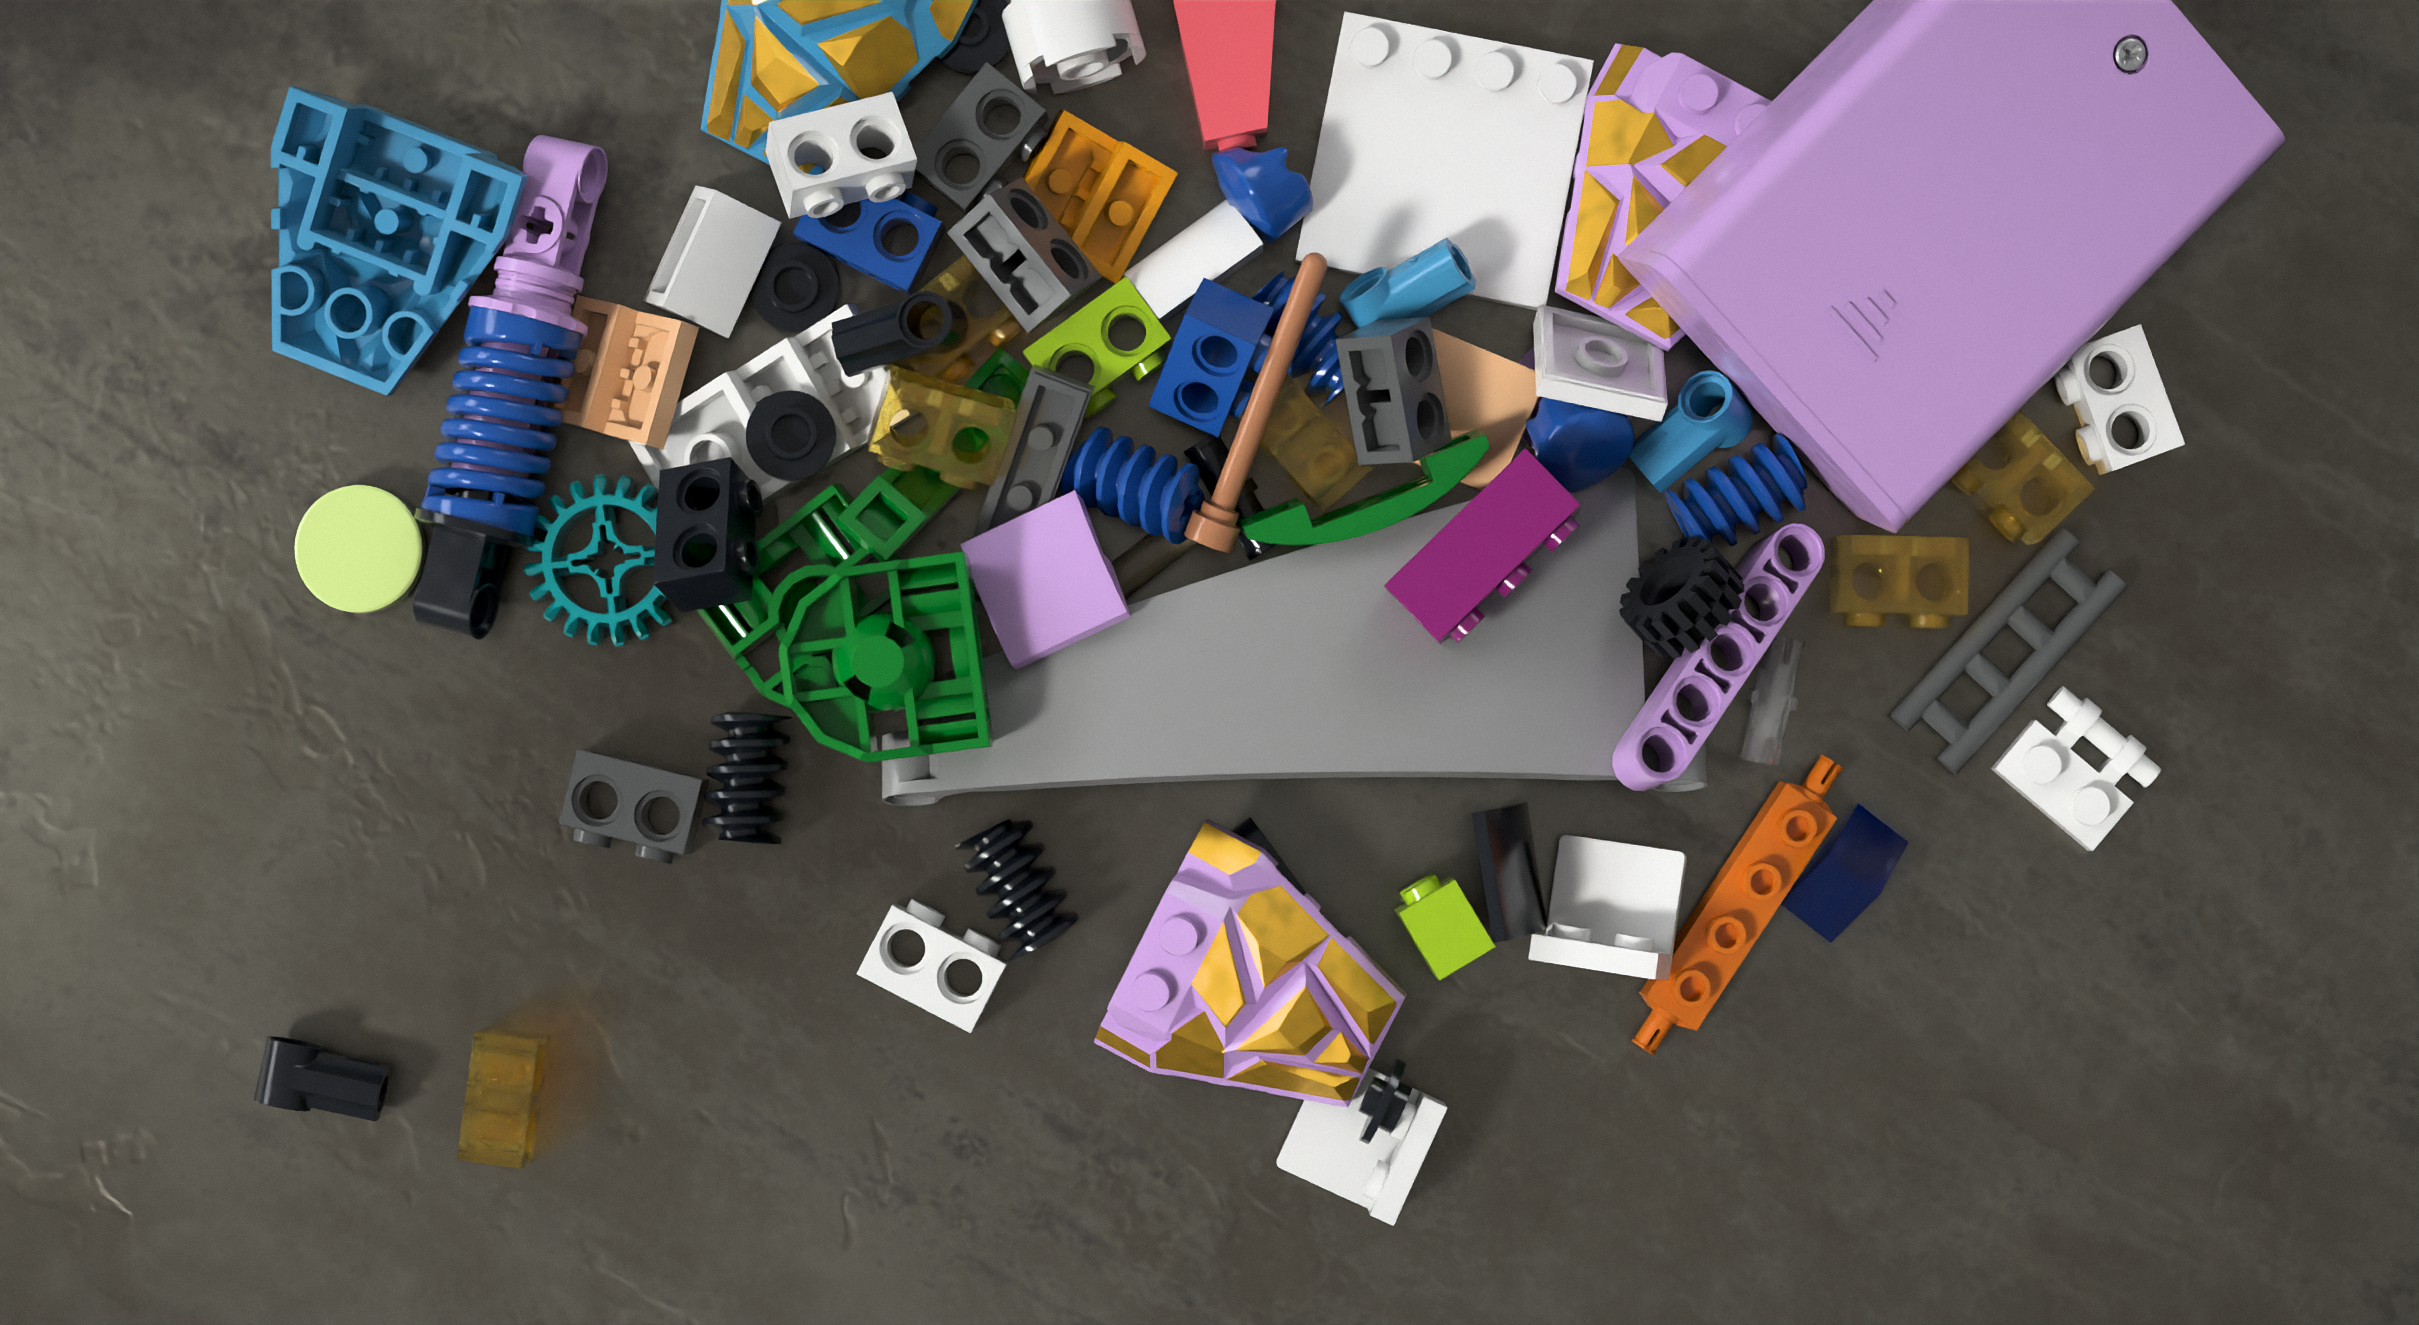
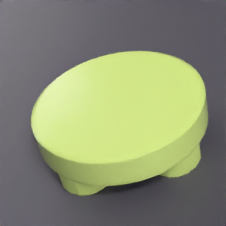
M366 485L341 487L319 498L305 513L295 538L296 565L305 585L325 604L352 613H372L402 603L420 578L426 558L425 535L421 521L414 518L415 511L396 495L383 489Z

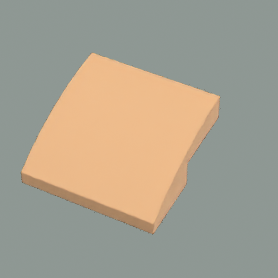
M577 295L572 317L587 325V336L582 338L581 347L577 351L576 359L570 360L575 366L574 375L568 379L554 377L552 381L565 385L568 388L567 400L562 404L547 402V405L557 408L562 412L563 418L561 423L664 450L699 327L684 321L636 311L620 304Z
M1432 328L1451 438L1476 429L1486 435L1490 448L1477 465L1460 481V483L1482 491L1512 461L1526 428V421L1530 418L1539 397L1536 396L1535 370ZM1419 460L1412 462L1414 464L1421 466Z

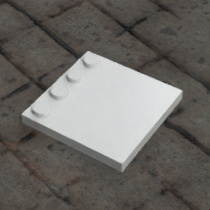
M1344 11L1310 183L1313 208L1303 219L1295 263L1301 264L1306 255L1315 252L1320 253L1326 258L1328 270L1360 276L1378 267H1386L1389 271L1447 237L1460 248L1476 279L1475 289L1464 295L1465 297L1536 311L1539 305L1546 306L1594 60Z

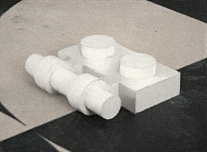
M2062 686L2047 703V706L2064 719L2057 730L2052 734L2037 720H2031L1990 769L2087 851H2093L2134 803L2115 787L2121 777L2128 773L2146 788L2156 779L2162 769L2144 754L2146 747L2132 735H2129L2127 738L2123 737L2100 717L2102 710L2090 699L2085 698L2081 701L2067 688ZM2081 736H2084L2108 756L2097 771L2071 750V747Z

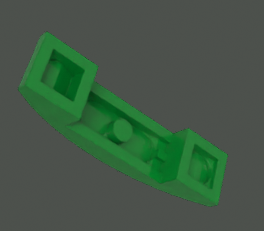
M999 347L960 388L955 399L882 476L878 475L841 513L835 523L880 562L889 561L947 504L1008 437L1030 372Z
M1474 429L1453 437L1452 442L1419 459L1425 475L1312 519L1309 518L1305 504L1296 497L1237 521L1239 527H1241V532L1248 539L1270 544L1316 545L1360 537L1405 520L1438 500L1457 485L1477 465L1490 448L1486 435Z

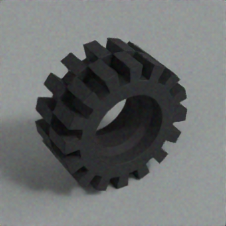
M1691 536L1687 543L1683 539L1674 541L1670 552H1667L1664 547L1655 552L1657 560L1651 565L1645 561L1638 568L1642 575L1639 578L1631 577L1626 584L1630 592L1621 595L1619 603L1623 608L1619 609L1620 616L1648 648L1661 658H1666L1668 654L1672 658L1682 657L1684 648L1690 653L1700 649L1699 641L1704 637L1709 642L1718 635L1714 629L1719 624L1727 626L1733 619L1728 611L1739 609L1742 602L1738 595L1744 592V584L1741 582L1743 578L1706 538L1701 540L1698 536Z

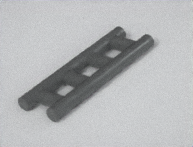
M2063 527L2059 528L1890 715L1897 724L1908 732L1923 718L1950 744L1937 759L1955 775L1959 773L2127 587L2126 583L2110 570H2107L2095 584L2068 560V556L2078 547L2080 542ZM2049 577L2078 602L2053 631L2025 606ZM2007 624L2035 649L2011 677L2007 676L1982 653ZM1964 671L1993 696L1968 725L1939 700Z

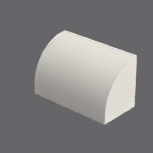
M695 185L643 301L694 325L729 338L781 222L717 190Z
M1224 200L1123 273L1124 278L1127 276L1163 325L1190 305L1203 278L1220 284L1263 253L1264 243L1239 211L1229 205L1227 200Z

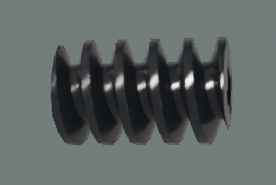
M732 711L711 716V725L728 732V737L709 742V750L725 757L726 762L707 767L706 772L707 776L724 783L723 788L707 792L704 795V801L721 808V814L702 819V827L719 834L718 840L781 844V837L764 830V826L783 821L784 812L767 805L766 802L769 799L783 796L786 792V787L769 779V774L788 769V761L772 754L771 749L790 744V735L773 728V723L791 719L792 717Z
M1008 819L954 845L955 850L976 849L977 853L964 866L966 873L987 872L988 874L987 878L976 888L977 895H998L999 900L987 911L988 918H1009L1010 923L998 935L1000 943L1020 941L1022 944L1009 958V961L1062 937L1079 919L1075 912L1056 914L1055 909L1068 896L1064 889L1047 891L1044 889L1046 883L1057 873L1053 866L1034 868L1032 864L1045 850L1042 843L1023 845L1021 842L1034 827L1031 820L1012 822L1011 819Z

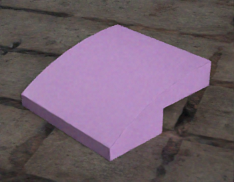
M1075 490L960 544L962 551L967 553L970 560L972 578L987 615L1011 666L1015 670L1131 617L1113 565L1103 554L1085 502Z

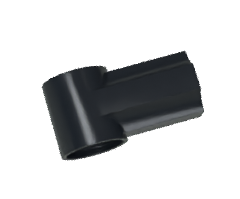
M917 291L907 296L901 302L831 322V339L836 358L840 362L845 375L853 377L930 353H949L958 348L964 341L968 330V323L963 308L954 300L930 291ZM939 306L944 314L943 328L934 338L925 339L920 331L921 317L929 308Z
M278 1036L267 1037L254 1101L287 1110L306 1112L310 1111L311 1108L370 1121L379 1120L389 1090L391 1066L323 1052V1046L311 1042Z

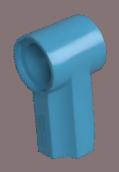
M1446 237L1389 271L1386 267H1378L1363 273L1346 286L1338 299L1357 328H1361L1377 320L1427 317L1473 291L1476 287V279L1460 248Z
M1711 370L1699 372L1685 382L1678 396V404L1663 416L1662 421H1657L1634 441L1633 450L1629 457L1661 494L1716 447L1722 449L1729 448L1742 442L1753 426V411L1745 398L1723 374ZM1721 403H1724L1723 407L1717 413H1715L1712 416H1708L1714 407Z

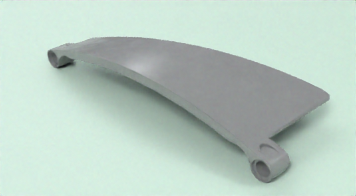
M1620 467L1613 474L1592 486L1578 492H1569L1581 504L1579 514L1574 517V520L1580 526L1553 552L1546 546L1540 549L1526 563L1533 570L1532 573L1506 598L1496 591L1478 608L1486 617L1459 643L1449 635L1439 644L1385 589L1384 585L1470 501L1409 517L1389 527L1360 537L1317 544L1128 605L1131 617L1018 670L1011 666L1004 650L984 657L983 663L994 738L993 746L882 761V801L898 806H924L934 804L945 796L966 792L1243 779L1440 777L1584 781L1618 780L1612 767L1613 752L1645 704L1643 641L1624 622L1619 612V609L1623 608L1619 603L1621 595L1630 592L1626 584L1631 577H1640L1638 570L1639 552L1635 476L1628 468ZM954 669L948 671L942 681L956 679ZM976 714L942 718V723L976 719ZM1684 717L1692 721V717ZM908 731L888 733L882 737V750L910 747ZM1706 740L1687 769L1678 778L1652 789L1662 792H1688L1708 786ZM1644 743L1642 747L1644 763L1651 770L1657 772L1659 769L1658 754L1652 746Z

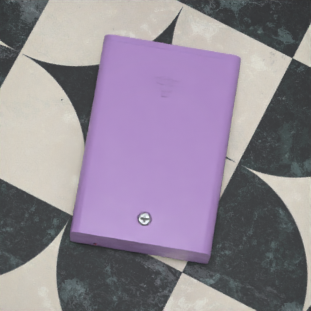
M1873 0L1617 258L1777 433H1781L1786 438L1794 452L1848 511L1857 518L1890 532L1897 533L2286 143V138L2277 124L2172 0Z

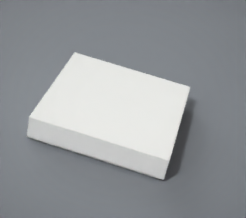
M1539 305L1533 322L1536 396L1659 422L1662 421L1668 405L1663 349L1605 318Z

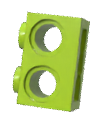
M1126 276L1022 352L1032 367L1036 364L1058 372L1062 361L1070 356L1080 355L1089 359L1094 366V374L1088 384L1095 386L1085 414V418L1089 419L1117 398L1112 388L1128 376L1133 374L1136 380L1140 382L1162 367L1167 360V356L1163 351L1172 345V338ZM1121 319H1135L1146 330L1144 342L1132 351L1119 350L1109 340L1110 329Z
M1430 873L1399 892L1405 902L1394 908L1430 971L1439 981L1495 948L1494 943L1455 879L1447 876L1439 881L1436 874Z

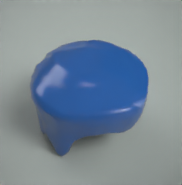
M1241 146L1213 153V166L1229 205L1239 211L1262 242L1271 243L1312 211L1313 196L1307 180L1302 174L1292 172L1286 167L1287 148L1279 147L1259 153L1250 152Z
M1543 397L1539 402L1537 416L1526 421V429L1534 445L1536 459L1568 492H1578L1607 478L1625 463L1633 450L1634 428L1625 414Z

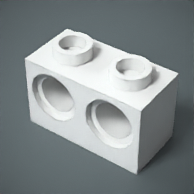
M893 92L769 122L765 152L789 219L806 214L811 218L826 217L836 213L846 204L870 199L872 202H884L894 199L906 189L912 188L917 157ZM867 147L878 148L885 152L887 157L871 159L864 156L860 150ZM804 163H815L822 166L826 172L811 175L800 170L798 166Z
M2141 324L2085 344L2054 375V381L2062 401L2067 406L2074 405L2082 428L2077 429L2075 434L2081 455L2089 466L2096 465L2099 475L2185 445ZM2095 356L2105 357L2115 366L2117 376L2111 389L2100 388L2090 377L2089 366ZM2118 415L2130 418L2138 428V441L2132 449L2120 447L2112 437V424Z
M911 899L907 908L897 903L892 905L856 974L971 1033L975 1029L1009 961L998 956L1002 945L968 928L964 937L941 926L945 915L917 900ZM910 929L917 932L923 938L925 954L918 964L904 965L894 958L891 952V941L899 930ZM968 959L979 966L982 972V984L977 992L964 995L957 993L951 988L948 983L947 972L953 961Z

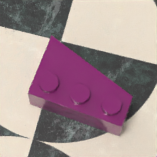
M1525 448L1409 560L1384 587L1439 644L1449 635L1459 643L1486 617L1478 609L1496 591L1506 598L1532 573L1533 570L1526 563L1540 549L1546 546L1553 552L1580 526L1574 520V517L1579 514L1581 504Z

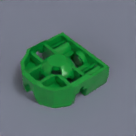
M841 483L830 485L756 542L760 556V567L758 573L753 574L752 600L733 603L752 627L753 631L747 628L730 604L696 610L731 657L745 671L760 695L789 708L790 706L784 698L781 670L766 681L747 654L774 633L779 642L782 641L799 600L817 587L815 579L829 578L843 567L864 565L874 557L835 523L841 513L854 501V498ZM825 511L856 552L851 554L821 515L822 512ZM801 547L814 565H806L788 574L774 589L772 594L760 577L777 567ZM896 554L889 561L901 559ZM856 581L860 617L867 614H881L882 612L893 613L889 587L870 601L867 593L863 592L862 588L858 585V581ZM918 591L906 592V596L918 594ZM894 623L890 626L886 636L896 641L901 648L915 641L904 628ZM812 655L793 657L794 681H796L797 693L837 688L833 677L832 657H815ZM850 681L846 683L849 687L854 688ZM871 690L861 697L869 701Z
M966 552L843 567L799 600L778 650L784 698L818 743L867 763L993 746L994 738L970 560ZM873 574H888L893 613L882 612L881 614H867L860 617L855 578ZM959 586V589L906 596V592ZM894 623L904 628L915 641L901 648L896 641L886 636L890 626ZM950 628V646L956 679L934 682L937 677L938 656L932 639L926 631ZM832 652L831 663L837 688L797 693L796 681H794L793 657ZM857 676L862 683L870 686L869 701L862 698L854 688L849 687L846 683ZM894 709L896 712L905 709L910 747L878 751L873 713L882 714V711ZM976 714V719L923 726V721Z

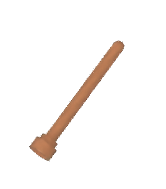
M1309 253L1301 263L1211 501L1204 500L1200 511L1193 510L1184 535L1204 546L1232 553L1241 527L1236 525L1240 514L1234 510L1327 271V260L1320 253Z

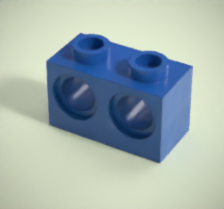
M904 191L900 200L895 198L884 202H872L870 199L861 200V214L858 220L851 226L844 228L830 224L828 216L821 218H811L808 214L801 216L793 232L799 242L812 246L823 254L908 296L915 293L946 231L942 221L934 218L938 208ZM900 224L914 227L918 231L919 239L917 246L912 252L904 256H895L885 250V236L891 228Z
M1203 278L1184 314L1148 406L1219 437L1229 414L1241 419L1247 407L1255 383L1245 378L1249 369L1260 373L1273 339L1272 336L1265 334V330L1274 309Z

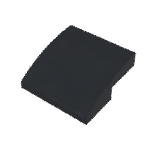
M1527 802L1472 813L1493 943L1516 939L1545 930L1547 922Z

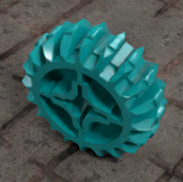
M603 474L594 477L593 496H589L587 489L581 482L574 481L570 483V493L575 503L569 506L561 497L552 495L548 502L551 508L559 514L558 518L553 522L547 517L538 515L536 527L548 531L545 542L536 540L533 547L525 548L535 553H542V563L524 565V574L532 577L544 576L546 580L545 583L534 587L530 591L532 600L541 601L551 596L554 597L555 601L546 608L543 616L547 621L554 622L566 613H569L570 616L564 625L563 631L568 637H576L581 632L585 623H588L587 642L590 645L599 646L601 644L606 627L610 628L611 639L614 646L617 647L626 646L628 625H632L635 634L640 640L651 638V629L646 620L647 617L652 615L659 624L666 627L673 622L671 615L662 607L667 598L654 585L643 600L627 610L625 599L629 598L628 585L632 576L639 570L653 567L655 546L628 545L623 539L620 524L616 523L615 509L635 512L647 522L656 536L658 506L655 509L651 508L656 499L658 489L648 483L641 488L636 498H632L634 480L626 475L620 477L615 494H611L610 482L608 477ZM595 513L596 522L592 523L593 535L589 545L583 551L562 557L564 544L573 528L581 520ZM610 542L616 543L613 551L632 557L641 556L638 559L625 560L624 564L616 565L614 577H611L612 580L606 579L607 570L591 565H581L586 562H595L597 558L606 556L607 545H610ZM563 576H592L598 583L601 598H605L607 614L593 612L580 604L569 591Z

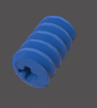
M1286 269L1275 276L1251 298L1274 309L1265 330V334L1270 336L1275 334L1296 276L1287 279L1284 276ZM1323 291L1317 294L1295 351L1296 356L1287 372L1292 379L1310 372L1313 374L1304 392L1311 398L1328 391L1329 396L1322 409L1345 391L1335 339L1348 334L1345 333L1337 336L1335 333L1343 317L1340 311L1320 317L1318 314L1326 298Z
M1100 426L1094 430L1089 438L1071 455L1061 481V493L1063 495L1075 490L1084 500L1086 507H1098L1104 515L1109 517L1120 516L1125 524L1139 527L1142 525L1148 534L1155 536L1164 535L1168 542L1172 544H1181L1188 539L1184 532L1193 510L1200 511L1205 500L1204 492L1198 486L1200 470L1197 465L1186 463L1177 472L1178 461L1174 455L1164 454L1156 461V451L1150 445H1142L1134 452V441L1131 437L1120 436L1113 442V433L1110 428Z
M1781 433L1773 436L1774 454L1766 446L1759 443L1751 447V465L1739 455L1729 458V478L1720 469L1713 466L1705 470L1706 489L1693 478L1682 482L1684 502L1671 490L1664 491L1668 506L1687 540L1691 536H1698L1701 540L1706 538L1713 544L1712 536L1719 534L1732 547L1738 544L1736 524L1741 522L1754 535L1760 533L1759 512L1764 511L1776 523L1783 521L1781 501L1787 499L1799 512L1806 509L1803 490L1807 489V480L1793 448Z

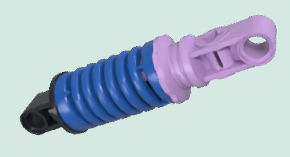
M538 135L531 141L523 163V173L528 175V179L510 235L506 241L503 256L496 257L493 268L499 275L495 281L496 288L493 289L492 295L470 296L468 306H470V312L463 337L469 347L462 348L458 356L459 365L465 370L456 372L452 380L453 388L460 394L451 395L447 399L446 410L454 418L445 419L440 427L441 436L449 442L439 443L434 451L435 460L446 467L432 469L429 472L427 480L429 485L427 486L425 498L422 500L420 509L416 508L414 515L415 519L434 528L423 575L418 583L413 600L414 618L421 626L473 639H483L492 629L497 617L499 594L511 547H533L536 541L533 534L539 509L536 504L525 498H540L544 494L545 485L541 480L529 476V473L545 475L550 470V459L547 456L536 453L535 449L551 451L555 448L557 442L556 435L541 429V425L555 428L561 424L562 412L557 408L548 406L547 402L562 404L567 400L569 394L568 388L565 385L552 382L553 377L568 379L574 375L575 366L570 360L576 359L577 351L581 347L582 338L586 337L588 332L587 325L570 315L572 311L571 305H573L575 299L573 298L574 294L582 292L584 279L579 275L585 251L589 244L590 231L598 199L607 179V156L604 149L599 146L546 135ZM527 222L534 225L533 231L526 227ZM549 228H552L551 234H547ZM567 232L573 234V240L566 238Z

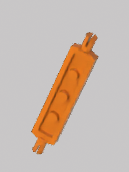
M1820 754L1818 761L1801 786L1785 781L1778 782L1676 936L1669 980L1648 979L1639 992L1648 1007L1653 1010L1634 1039L1632 1038L1631 1041L1654 1056L1674 1024L1679 1027L1698 1030L1837 820V817L1833 814L1827 803L1823 801V798L1840 772L1844 770L1840 765Z

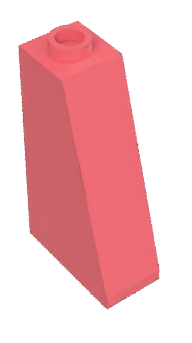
M1172 0L1204 149L1218 148L1221 151L1241 146L1247 151L1256 149V139L1267 137L1276 0Z

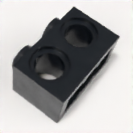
M731 457L660 470L653 584L681 613L752 600L753 574H757L760 567V556L755 542L756 518L762 514V495L756 481L749 479Z

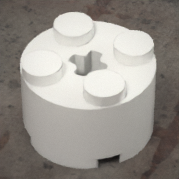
M1011 0V3L1002 13V19L1024 91L1029 94L1038 95L1035 83H1050L1053 94L1089 88L1121 75L1122 71L1119 62L1133 55L1135 65L1139 64L1146 56L1145 46L1131 0Z

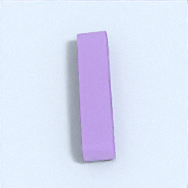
M1792 523L1759 539L1749 549L1736 569L1743 578L1741 582L1744 584V592L1738 595L1742 599L1739 609L1728 611L1733 619L1727 626L1719 624L1714 629L1718 635L1710 642L1705 637L1699 641L1700 649L1690 653L1684 648L1682 657L1675 658L1616 745L1612 755V767L1616 777L1624 786L1634 791H1646L1678 778L1687 769L1820 571L1825 560V548L1821 538L1812 528L1804 524ZM1779 545L1791 554L1793 559L1792 571L1781 563L1778 556ZM1746 594L1753 597L1760 608L1759 620L1753 618L1747 612L1744 604ZM1712 643L1724 651L1727 658L1726 670L1719 668L1713 662L1711 657ZM1678 693L1686 696L1693 707L1692 721L1680 714L1676 705ZM1644 743L1652 746L1658 754L1659 769L1657 772L1651 770L1644 763L1642 757Z

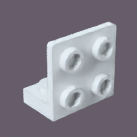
M1573 835L1561 836L1546 934H1532L1528 959L1654 980H1669L1687 861L1686 854L1679 851Z
M1368 1068L1349 1107L1308 1100L1303 1101L1276 1162L1279 1168L1367 1208L1370 1216L1394 1226L1446 1113L1447 1106L1443 1101L1412 1088L1406 1106L1393 1132L1390 1134L1378 1128L1369 1144L1359 1141L1361 1131L1368 1117L1358 1111L1364 1095L1374 1076L1385 1080L1387 1076Z

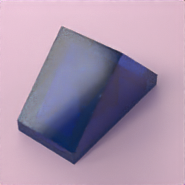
M1856 803L1794 883L1780 905L1831 943L1881 894L1909 842L1859 803Z

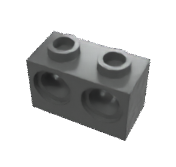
M986 62L914 150L917 157L915 174L966 215L988 194L1009 184V181L1003 175L1018 157L1026 163L1036 154L1049 135V132L1043 128L1049 120L1047 111ZM998 105H1010L1016 108L1021 114L1017 128L1005 135H998L989 131L985 126V120L991 109ZM964 153L976 157L980 161V170L973 181L966 184H955L946 178V165L952 157Z
M1022 177L988 194L947 232L1027 333L1060 315L1102 278L1100 273Z
M1430 317L1377 320L1335 339L1358 465L1415 462L1452 442Z
M577 749L559 824L575 828L573 840L610 848L612 838L637 843L634 854L636 856L672 864L675 853L681 855L692 853L704 805V795L707 793L710 780L592 750ZM598 782H605L611 785L618 798L615 811L605 819L594 816L587 806L588 792ZM661 797H667L674 801L680 811L679 823L669 834L657 832L651 826L648 818L652 803Z

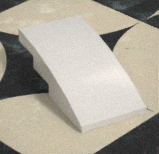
M856 303L844 305L799 335L785 338L737 370L723 373L678 402L664 450L628 441L653 485L658 489L657 492H659L660 470L731 457L749 479L756 481L762 495L763 505L918 414L919 412L891 365L853 377L845 375L840 362L836 358L832 343L831 322L861 314ZM780 391H800L815 397L828 409L835 424L836 443L831 458L819 472L806 479L785 481L769 476L754 463L747 449L746 426L752 411L763 399Z

